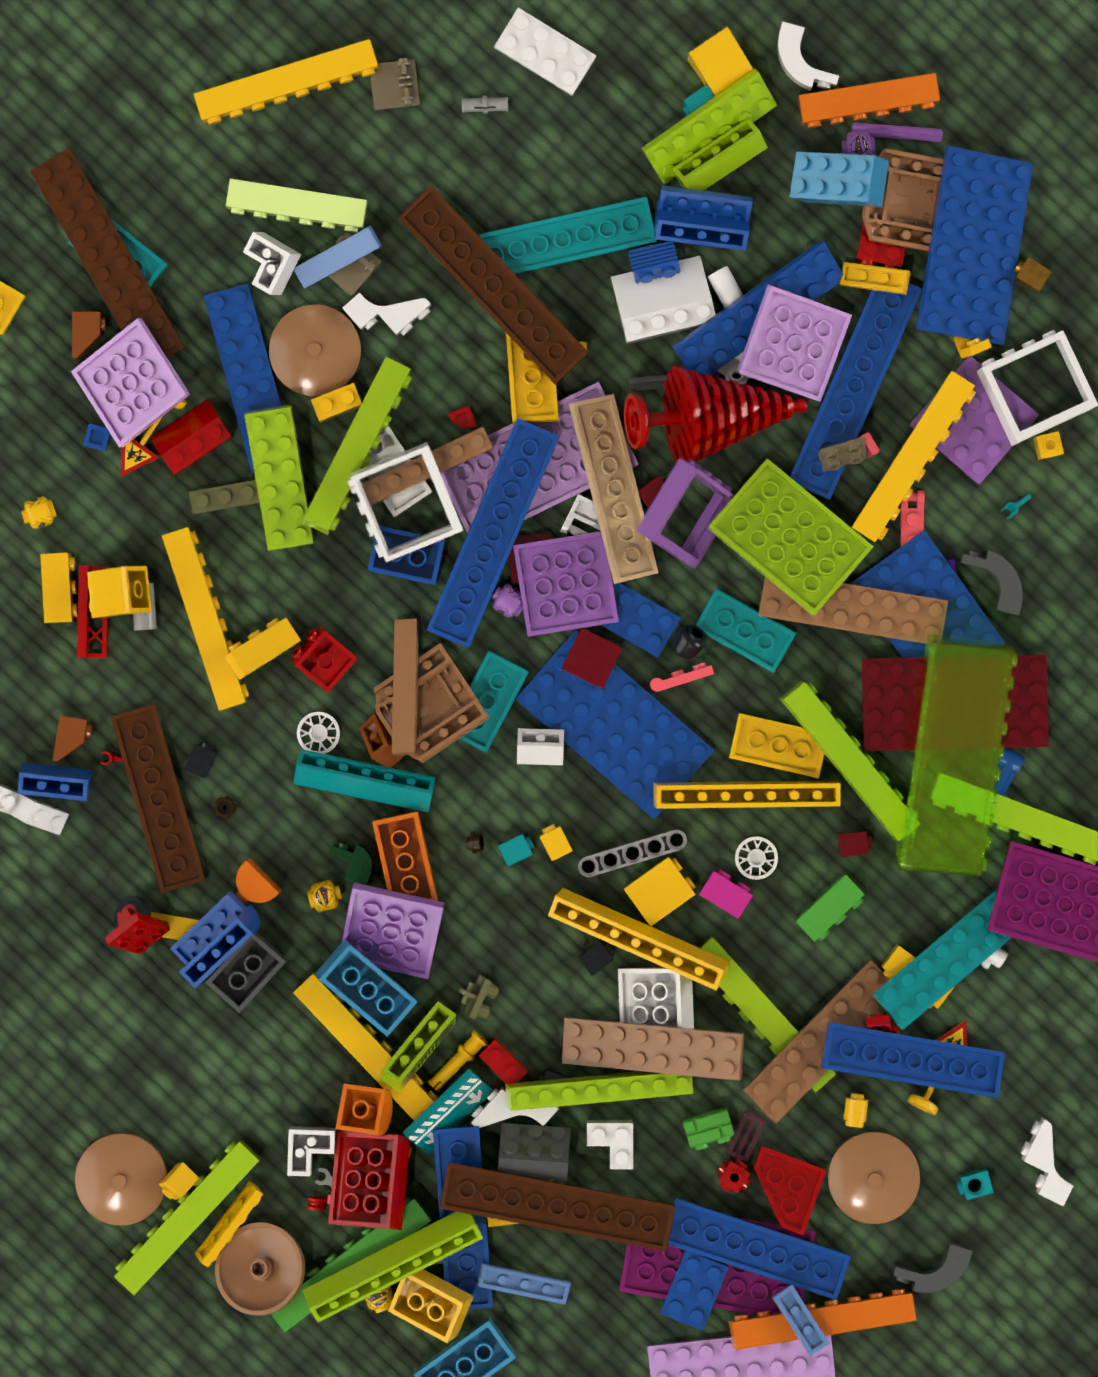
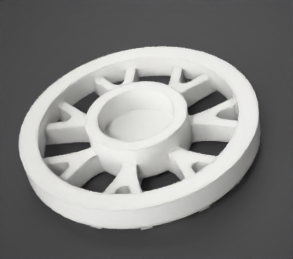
M313 712L306 715L300 721L297 728L299 744L304 750L326 754L335 748L340 738V728L337 721L331 715L324 712ZM318 715L319 724L313 725L311 717ZM326 717L332 721L327 728L322 725ZM304 722L311 726L309 732L301 729ZM336 729V737H329L327 730ZM309 735L311 741L304 744L301 737ZM326 738L332 744L328 749L322 743ZM313 742H319L318 751L311 750Z
M754 836L740 843L735 853V863L738 870L745 877L754 880L764 879L775 870L778 863V853L775 846L769 840ZM754 840L756 849L750 851L747 843ZM762 841L768 844L764 851L758 849ZM741 849L749 852L747 858L739 857ZM774 852V859L766 860L765 853ZM748 861L750 866L743 871L740 864ZM765 862L772 867L767 873L761 867ZM752 867H759V876L751 875Z

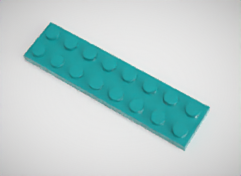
M647 197L479 234L515 274L657 243V239L654 238V225Z
M997 889L872 994L901 1030L905 1029L1011 939L1007 936L986 931Z

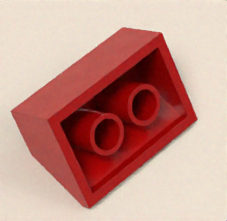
M207 399L152 436L151 440L172 473L178 476L234 437Z

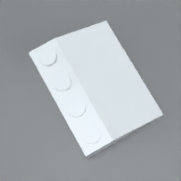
M700 256L679 260V274H675L670 278L661 277L653 279L649 283H635L633 272L611 276L626 344L697 328L716 315Z
M664 967L618 969L620 1022L694 1029L693 985L691 979Z

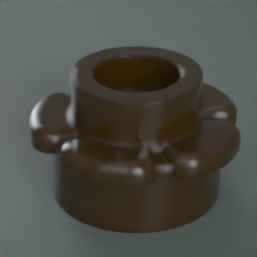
M219 797L215 801L214 812L217 816H221L222 819H228L232 814H235L237 807L231 797Z
M474 831L466 838L467 849L471 850L473 854L484 850L482 833H475Z

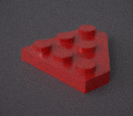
M761 1146L753 1169L781 1228L803 1236L826 1170Z

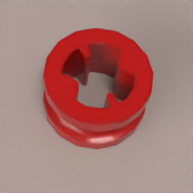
M308 1196L309 1205L306 1206V1209L316 1211L327 1210L325 1202H327L328 1198Z

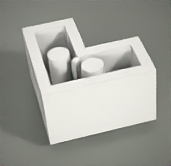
M253 232L243 251L246 255L262 263L252 284L270 295H282L301 254L264 232Z
M587 1120V1146H610V1169H633V1120Z
M291 1126L288 1137L287 1176H311L313 1153L334 1154L336 1129L329 1127Z

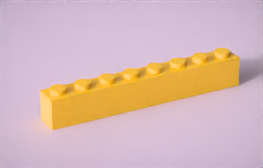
M368 39L194 93V97L203 123L208 122V125H213L221 122V118L229 115L230 118L239 117L244 114L243 111L252 109V111L264 109L265 104L274 102L275 105L288 101L287 97L296 95V98L310 94V90L318 88V91L326 90L332 87V83L340 81V84H345L353 81V77L361 74L362 77L375 74V69L379 67L371 41Z
M953 371L949 373L853 523V529L874 542L877 539L882 540L888 531V528L885 527L888 521L896 519L901 511L898 508L902 500L907 501L913 492V489L910 488L915 480L919 482L926 472L923 467L927 460L929 462L933 461L938 453V450L935 449L940 441L944 443L951 433L948 428L952 421L954 423L958 422L963 414V411L960 410L965 402L969 404L976 394L973 391L974 384Z
M189 527L162 535L218 709L222 711L246 703V697H249L247 686L245 683L241 684V681L225 658L230 652L228 648L233 644L231 640L227 641L224 632L228 631L224 618L220 619L217 610L221 609L217 596L213 597L210 588L214 587L210 574L205 575L203 566H206V561L203 553H198L196 544H199L196 531H191Z
M838 781L654 783V807L657 809L841 806V783Z
M562 888L555 896L548 914L549 917L714 990H717L722 984L730 965L728 960L565 888Z
M315 972L293 992L384 1089L391 1093L392 1098L414 1121L439 1098L432 1090L428 1092L422 1086L424 1081L416 1073L400 1093L381 1080V1070L393 1057L391 1053L393 1049L385 1040L380 1042L375 1036L377 1034L375 1029L369 1023L364 1025L359 1019L361 1015L354 1008L351 1007L349 1009L343 1003L344 1000L317 978Z

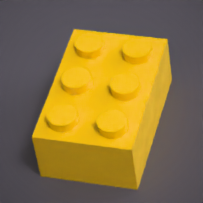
M422 1269L399 1282L388 1312L448 1343L458 1336L474 1296Z

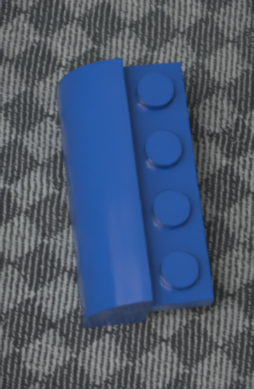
M662 185L656 205L654 238L657 240L746 251L750 232L749 219L753 197Z
M230 891L170 948L185 964L179 973L194 988L201 984L258 930L260 919L253 906L249 904L246 907Z

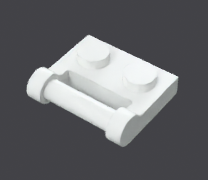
M578 494L560 530L564 534L569 533L575 536L588 533L572 525L574 518L600 530L594 502Z

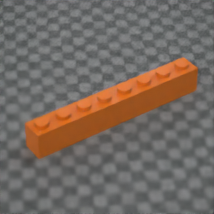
M904 1288L891 1290L892 1294L883 1296V1292L869 1294V1298L861 1299L860 1296L847 1297V1302L838 1303V1299L824 1301L825 1305L817 1307L815 1303L805 1304L825 1336L917 1321L913 1294L905 1292ZM770 1310L757 1312V1316L749 1318L748 1314L734 1316L735 1320L729 1321L732 1347L735 1350L799 1340L781 1311L771 1314Z

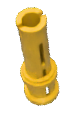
M473 1030L471 1032L472 1036L463 1045L460 1044L458 1046V1052L428 1081L432 1087H435L436 1091L439 1092L467 1061H473L475 1054L483 1046L486 1047L488 1045L487 1041L478 1032Z

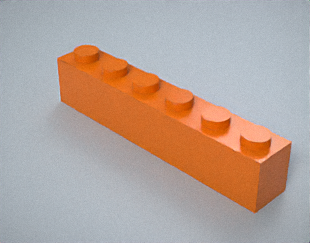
M936 73L798 96L802 126L808 125V128L820 127L822 122L830 121L831 125L844 123V119L852 117L853 121L867 119V115L876 114V117L890 115L889 111L899 110V113H908L913 111L912 108L920 106L922 110L932 109L940 101Z

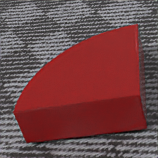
M469 406L448 414L451 421L461 428H477Z

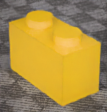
M354 383L311 399L320 423L358 409L362 404Z

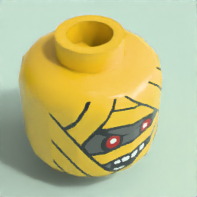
M45 496L25 501V510L21 511L24 523H30L33 529L50 525L54 521L53 518L57 517L52 500H47Z
M331 880L313 883L310 890L307 891L311 909L315 908L317 912L336 909L338 907V900L342 899L339 885L334 886Z
M392 1285L365 1298L367 1307L370 1310H375L376 1313L388 1310L395 1295Z

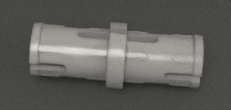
M482 95V98H462V113L483 112V114H488L490 111L508 112V96L487 98V95Z

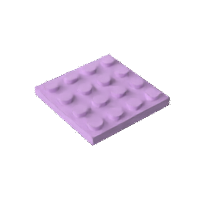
M768 285L736 372L821 402L852 315Z
M137 318L71 371L118 447L127 445L190 395L142 318Z

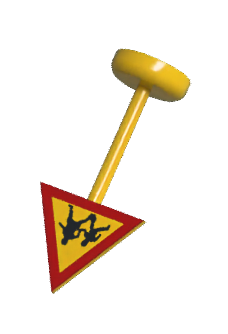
M183 400L174 408L183 409L187 402ZM162 417L149 427L140 443L133 439L122 447L120 477L160 458L144 445Z
M966 1020L937 1038L936 1041L967 1046ZM928 1087L924 1097L912 1094L907 1100L911 1105L935 1116L938 1112L937 1105L929 1101L934 1087Z

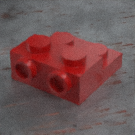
M863 222L855 260H859L860 264L874 266V264H878L886 268L901 269L906 248L869 241Z
M320 626L318 629L314 628L308 633L306 637L308 641L303 647L298 646L295 648L291 655L293 657L291 662L329 693L358 658Z

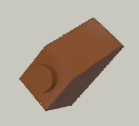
M72 312L73 359L79 360L102 338L103 331H106L107 321L101 312Z
M374 713L359 727L371 759L385 767L392 768L405 756L392 754V737L377 714Z
M64 715L59 717L52 761H61L85 744L87 738H91L93 726L89 725L90 720Z

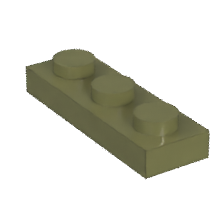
M256 480L189 492L193 515L260 503Z

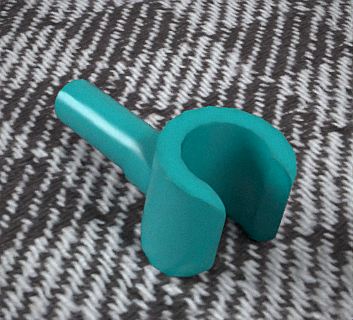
M1027 494L1015 503H1007L1001 509V512L1005 509L1011 512V515L1006 519H1011L1015 516L1021 505L1032 498L1031 495Z

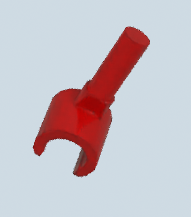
M110 751L100 753L109 755L108 762H100L103 765L123 762L122 756L114 755Z

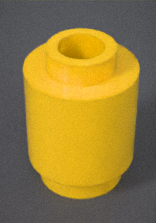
M851 1093L850 1097H846L843 1118L846 1120V1126L858 1128L864 1126V1122L867 1119L869 1101L864 1098V1094Z

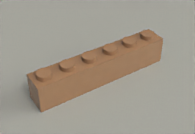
M481 427L431 452L439 472L442 474L493 450V447L484 428ZM420 456L362 483V486L372 507L431 479V475L423 456Z

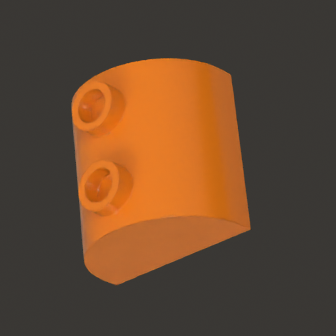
M250 858L240 866L236 876V884L239 890L236 895L245 904L248 901L255 903L270 901L282 891Z
M344 1084L335 1129L377 1136L385 1134L389 1128L393 1112L391 1093L386 1089Z

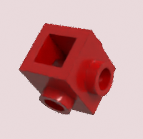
M729 1158L727 1163L723 1161L717 1170L719 1174L718 1180L721 1182L719 1186L730 1193L732 1190L737 1193L740 1189L745 1190L751 1181V1178H749L750 1171L747 1169L748 1165L738 1158L736 1161ZM736 1173L739 1175V1178L736 1181H732L730 1179L731 1174Z

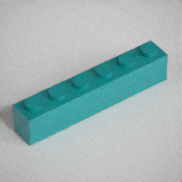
M300 749L293 784L429 813L436 778Z

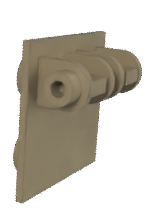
M401 58L394 62L377 63L379 68L375 69V74L370 76L374 111L420 105L415 59L407 60V58Z
M346 232L343 236L339 237L336 244L351 237V235ZM370 252L328 275V277L353 296L382 261Z
M865 437L820 449L818 457L822 464V471H834L841 466L858 464L867 459Z

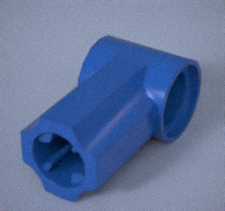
M1003 748L995 762L996 767L985 788L1004 796L1014 775H1017L1025 757L1008 748Z

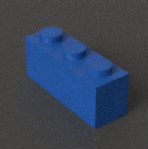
M22 763L19 771L18 794L87 801L90 792L91 770Z

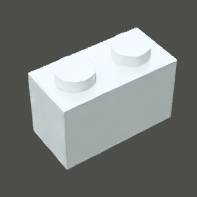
M518 728L517 764L563 765L564 730Z

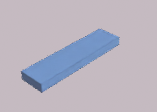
M369 226L296 266L294 272L305 289L380 248L382 245L372 227Z
M482 1263L476 1285L482 1288L566 1305L571 1282Z

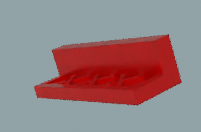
M79 565L77 658H107L108 617L100 618L103 621V627L95 633L90 627L92 615L90 616L89 610L90 594L87 572L109 569V566ZM89 631L93 634V636L90 639ZM95 637L102 643V654L89 653V643Z

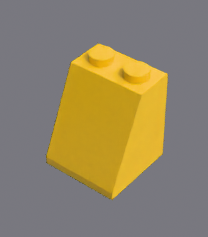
M728 27L689 52L687 59L703 84L709 87L714 96L753 70Z
M124 566L87 572L90 594L89 610L92 613V618L152 612L147 566Z

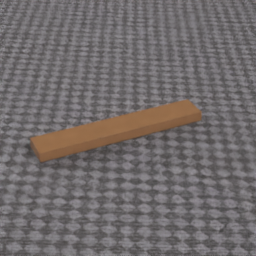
M398 619L394 621L393 755L416 754L418 619Z

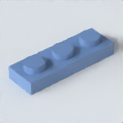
M790 1284L772 1296V1299L809 1356L814 1355L830 1344L793 1285Z

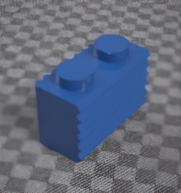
M672 241L628 250L635 283L637 284L640 282L649 283L653 279L661 277L670 278L680 273L679 261L674 242Z

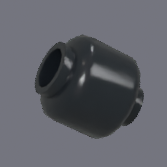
M696 625L683 626L672 638V646L675 653L687 659L696 657L706 645L705 634Z

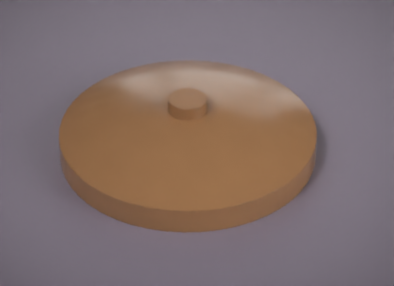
M306 305L290 311L278 322L271 335L269 358L276 376L286 387L300 395L319 397L342 388L351 381L360 364L361 343L355 327L341 312L324 305Z
M868 1131L850 1137L838 1147L829 1164L828 1186L833 1200L846 1215L859 1222L881 1224L898 1218L909 1209L919 1190L920 1171L915 1156L904 1142L888 1133Z
M130 1133L109 1134L92 1143L81 1156L75 1173L76 1191L85 1209L98 1220L111 1225L135 1224L150 1216L163 1200V1188L159 1183L167 1175V1168L160 1152L146 1139Z
M263 1222L251 1223L238 1228L233 1234L231 1241L226 1243L220 1251L215 1263L216 1283L223 1298L236 1310L255 1316L271 1315L287 1307L298 1295L305 1276V1259L296 1239L285 1229Z

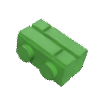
M726 1107L682 1119L690 1148L695 1147L696 1150L709 1147L708 1143L717 1141L718 1144L731 1140L730 1136H734Z

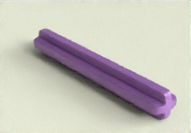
M854 122L851 132L867 131L870 136L879 138L941 142L943 137L942 129Z

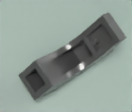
M989 550L985 552L984 559L981 558L980 553L973 551L961 554L960 564L986 570L995 578L998 585V598L994 610L1019 616L1023 601V589L1019 575L1014 567L1004 557Z
M948 1241L944 1257L936 1267L920 1271L894 1263L892 1274L896 1276V1280L909 1284V1281H913L911 1288L915 1292H937L951 1286L963 1275L968 1267L973 1250L970 1247Z

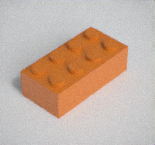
M414 811L372 821L387 890L438 901L419 812Z

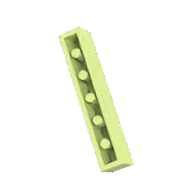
M230 179L226 200V207L231 209L230 213L244 215V212H252L254 217L267 219V215L276 216V220L283 222L297 219L299 224L309 226L316 222L322 223L321 227L335 229V226L345 227L344 231L358 233V229H364L368 205L367 200L236 179Z

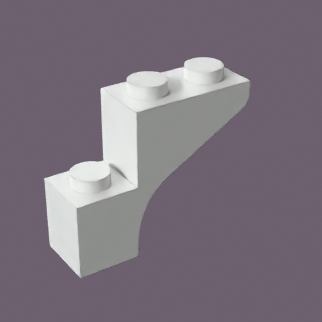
M359 293L343 307V310L361 331L364 328L369 330L378 322L376 318L380 316L396 336L400 333L404 336L413 328L412 323L417 318L421 321L431 312L429 310L431 304L427 299L420 298L388 306H377L367 301Z
M0 784L1 812L10 814L26 824L60 835L69 816L68 813L26 795L18 794L17 791Z
M504 1087L500 1090L495 1088L487 1097L489 1102L484 1107L480 1105L472 1113L471 1116L474 1118L471 1123L481 1128L517 1115H524L535 1119L544 1126L557 1112L559 1107L511 1111L507 1107L506 1089Z
M1041 1117L1040 1122L1036 1121L1031 1129L1033 1136L1030 1142L1026 1141L1022 1147L1020 1154L1023 1156L1021 1159L1045 1171V1174H1040L1036 1181V1192L1064 1206L1073 1185L1061 1178L1055 1170L1052 1125Z

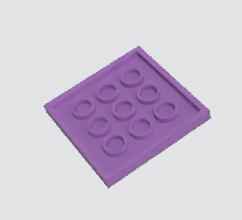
M970 356L965 359L955 373L974 384L973 391L976 394L969 404L966 402L960 409L963 411L962 416L957 423L952 421L948 428L951 433L944 443L941 441L938 443L936 449L975 483L980 485L1012 446L976 372L983 366ZM994 376L1019 431L1029 428L1039 414ZM933 398L909 424L910 427L915 428Z
M601 531L513 545L528 637L619 622L612 575Z
M354 883L342 941L346 939L380 969L428 979L444 902Z

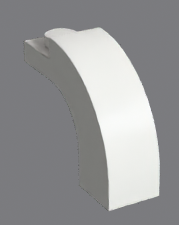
M782 21L777 40V53L780 64L787 76L800 87L810 91L813 82L818 83L817 87L830 90L831 87L835 88L839 78L838 75L814 69L804 61L800 51V43L805 28Z

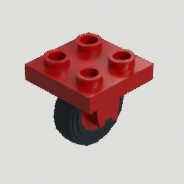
M128 896L118 904L114 913V926L116 929L109 933L105 940L109 946L140 954L146 951L154 942L161 939L170 930L168 922L150 917L151 911L147 901L138 896Z

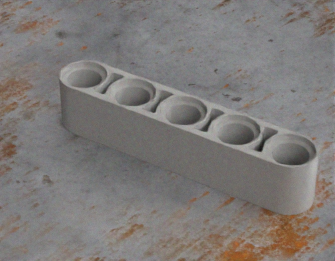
M672 829L582 857L578 863V870L583 876L592 877L683 849L687 843V837L683 831ZM674 833L681 834L683 837V841L679 846H674L670 843V837ZM652 840H657L661 843V848L656 853L648 850V843ZM629 847H636L639 850V855L635 859H629L626 856V850ZM608 853H612L617 857V862L613 866H608L604 863V857ZM591 860L594 862L595 868L592 872L587 873L583 871L582 863L584 861Z

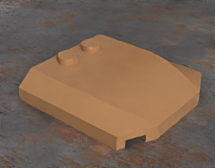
M887 148L883 149L878 157L888 160L889 164L882 207L863 206L862 218L869 241L929 252L944 159Z
M441 643L418 658L416 754L409 756L424 763L489 719L482 704ZM393 675L374 687L376 714L391 737Z

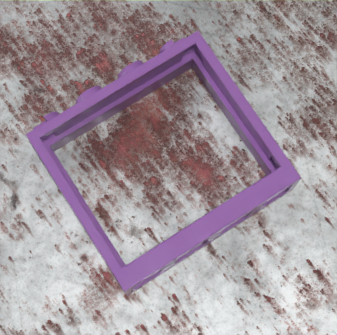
M679 458L636 531L678 560L696 569L716 536L707 529L708 526L735 495L730 493L732 488L722 483L720 479L702 468L701 465L691 459L687 463ZM695 478L715 493L684 545L680 548L660 533L692 479Z

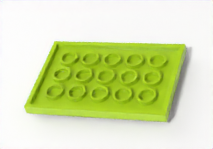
M768 458L707 528L813 617L874 547Z

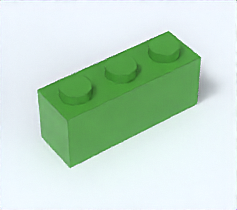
M844 873L794 921L814 942L817 939L822 941L830 933L828 929L834 923L839 925L847 917L845 913L851 907L854 910L864 901L862 897L865 894Z

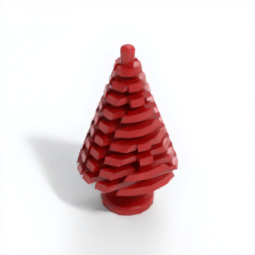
M674 366L668 371L667 379H665L664 383L666 393L663 394L664 412L648 413L643 398L637 393L629 394L625 400L624 423L627 439L633 449L645 446L648 440L649 427L665 425L668 446L675 462L677 463L679 458L687 463L690 459L697 462L705 459L707 455L711 456L719 452L720 449L724 450L732 444L743 441L746 437L754 436L757 433V429H759V432H762L769 427V424L773 426L781 422L780 419L785 421L793 417L792 414L794 412H805L807 402L803 398L793 400L787 394H781L780 397L779 393L771 390L766 392L760 387L753 388L747 384H739L732 380L725 381L719 377L713 378V376L707 374H698L697 371Z

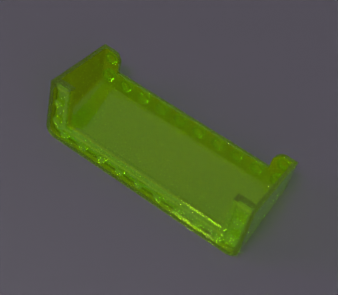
M927 633L924 657L927 660V669L903 837L900 841H897L895 861L899 870L981 876V873L986 872L987 858H985L984 854L985 849L989 850L991 836H987L988 827H992L994 821V813H991V806L996 804L997 790H994L995 781L999 782L1001 768L997 767L998 758H1003L1004 745H1001V738L1006 736L1007 722H1004L1005 713L1010 711L1011 699H1007L1008 690L1013 689L1014 676H1011V669L1016 667L1017 653H1015L1010 644Z

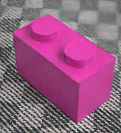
M721 869L718 873L713 870L699 891V895L739 919L753 896L749 893L751 888L740 881L737 885L731 882V876Z

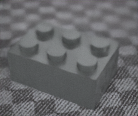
M255 932L205 979V983L240 1013L286 963V960L280 952Z
M502 1123L498 1171L543 1180L567 1181L571 1128Z

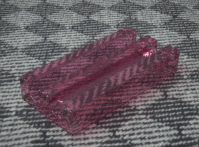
M745 1111L726 1153L747 1163L766 1120ZM747 1118H750L751 1121L744 1133V1136L737 1148V1151H732L746 1123ZM755 1122H758L757 1130L743 1156L741 1155L743 1147Z

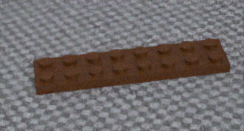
M156 704L110 716L161 893L206 881Z

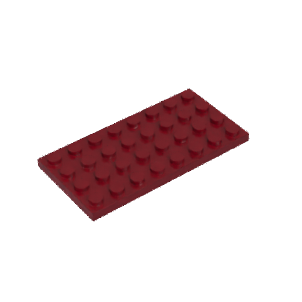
M1047 655L861 659L863 751L1049 747Z

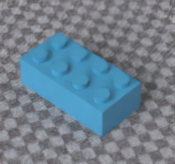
M796 152L790 198L804 203L882 207L889 161L873 155Z
M346 939L342 941L315 973L321 982L387 1037L418 1002L410 993Z
M489 1316L415 1369L414 1376L490 1377L514 1360L516 1352Z

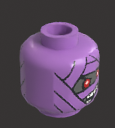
M867 131L849 132L846 135V140L842 141V154L875 155L874 136H870Z
M506 584L502 588L498 586L491 596L494 600L492 604L493 609L507 618L517 617L523 610L520 590L511 584Z

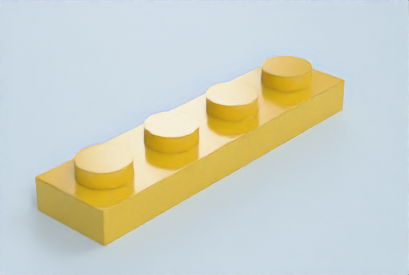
M250 1180L194 1253L201 1264L209 1267L218 1258L222 1248L231 1241L235 1231L246 1221L247 1215L253 1207L257 1206L263 1193Z

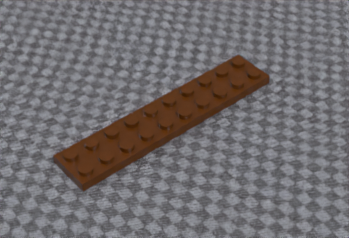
M68 148L32 169L30 173L121 331L137 318H142L167 359L185 349L72 150Z
M430 186L398 217L555 385L589 354L582 344L433 186Z
M448 1162L439 1206L441 1209L661 1251H667L676 1207L673 1204Z

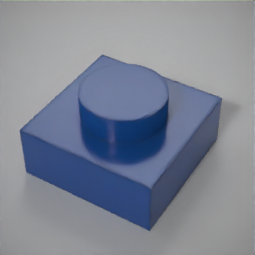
M89 423L83 446L106 452L111 434L107 428Z

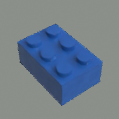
M379 526L388 549L422 536ZM374 537L367 571L436 586L446 541L443 539L386 562L384 556L380 558L374 546L378 542L376 537Z

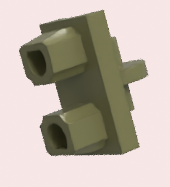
M480 974L475 983L469 981L466 989L460 987L458 992L463 994L461 1003L466 1005L463 1013L473 1019H476V1017L486 1019L491 1007L483 1004L484 998L488 996L495 999L499 988L491 983V980Z

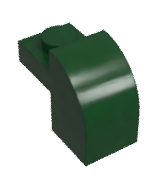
M338 842L337 846L333 844L329 854L350 861L345 880L368 885L373 871V860L369 851L360 844L356 845L354 852L350 851L351 846Z

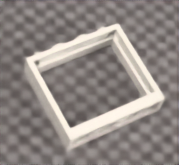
M1052 330L1042 335L1043 340L1035 342L1034 339L1022 344L1023 349L1017 352L1013 348L1001 354L1002 359L995 361L994 358H991L981 363L983 367L976 371L1011 446L1098 406L1064 331L1056 333L1055 330ZM1056 342L1084 402L1025 430L1019 431L991 371Z
M427 442L350 473L351 480L348 481L352 494H358L360 499L357 502L361 515L366 514L369 523L365 525L370 537L375 535L378 544L374 545L379 558L384 556L386 562L463 531ZM422 454L450 524L388 549L360 479Z

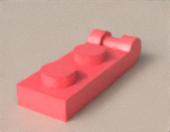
M924 490L912 492L907 501L902 500L900 503V547L924 531ZM908 501L917 502V508H908Z
M704 662L692 666L693 671L684 673V669L670 673L671 678L665 680L654 678L650 682V687L653 691L657 692L714 674L712 665L706 666Z

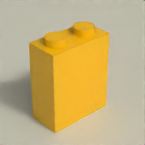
M667 856L624 887L625 892L650 926L696 895L693 891L696 886L689 877L684 879L679 871L683 868L676 858L671 860Z

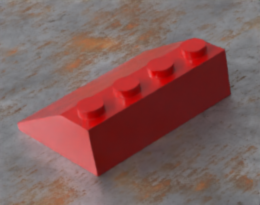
M337 1131L328 1224L402 1230L410 1140L407 1137L386 1134L377 1136Z

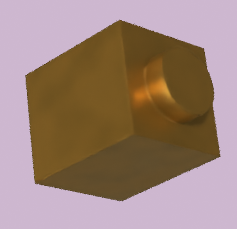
M1028 257L1025 261L1020 260L1014 269V272L1017 273L1015 280L1038 293L1052 271Z

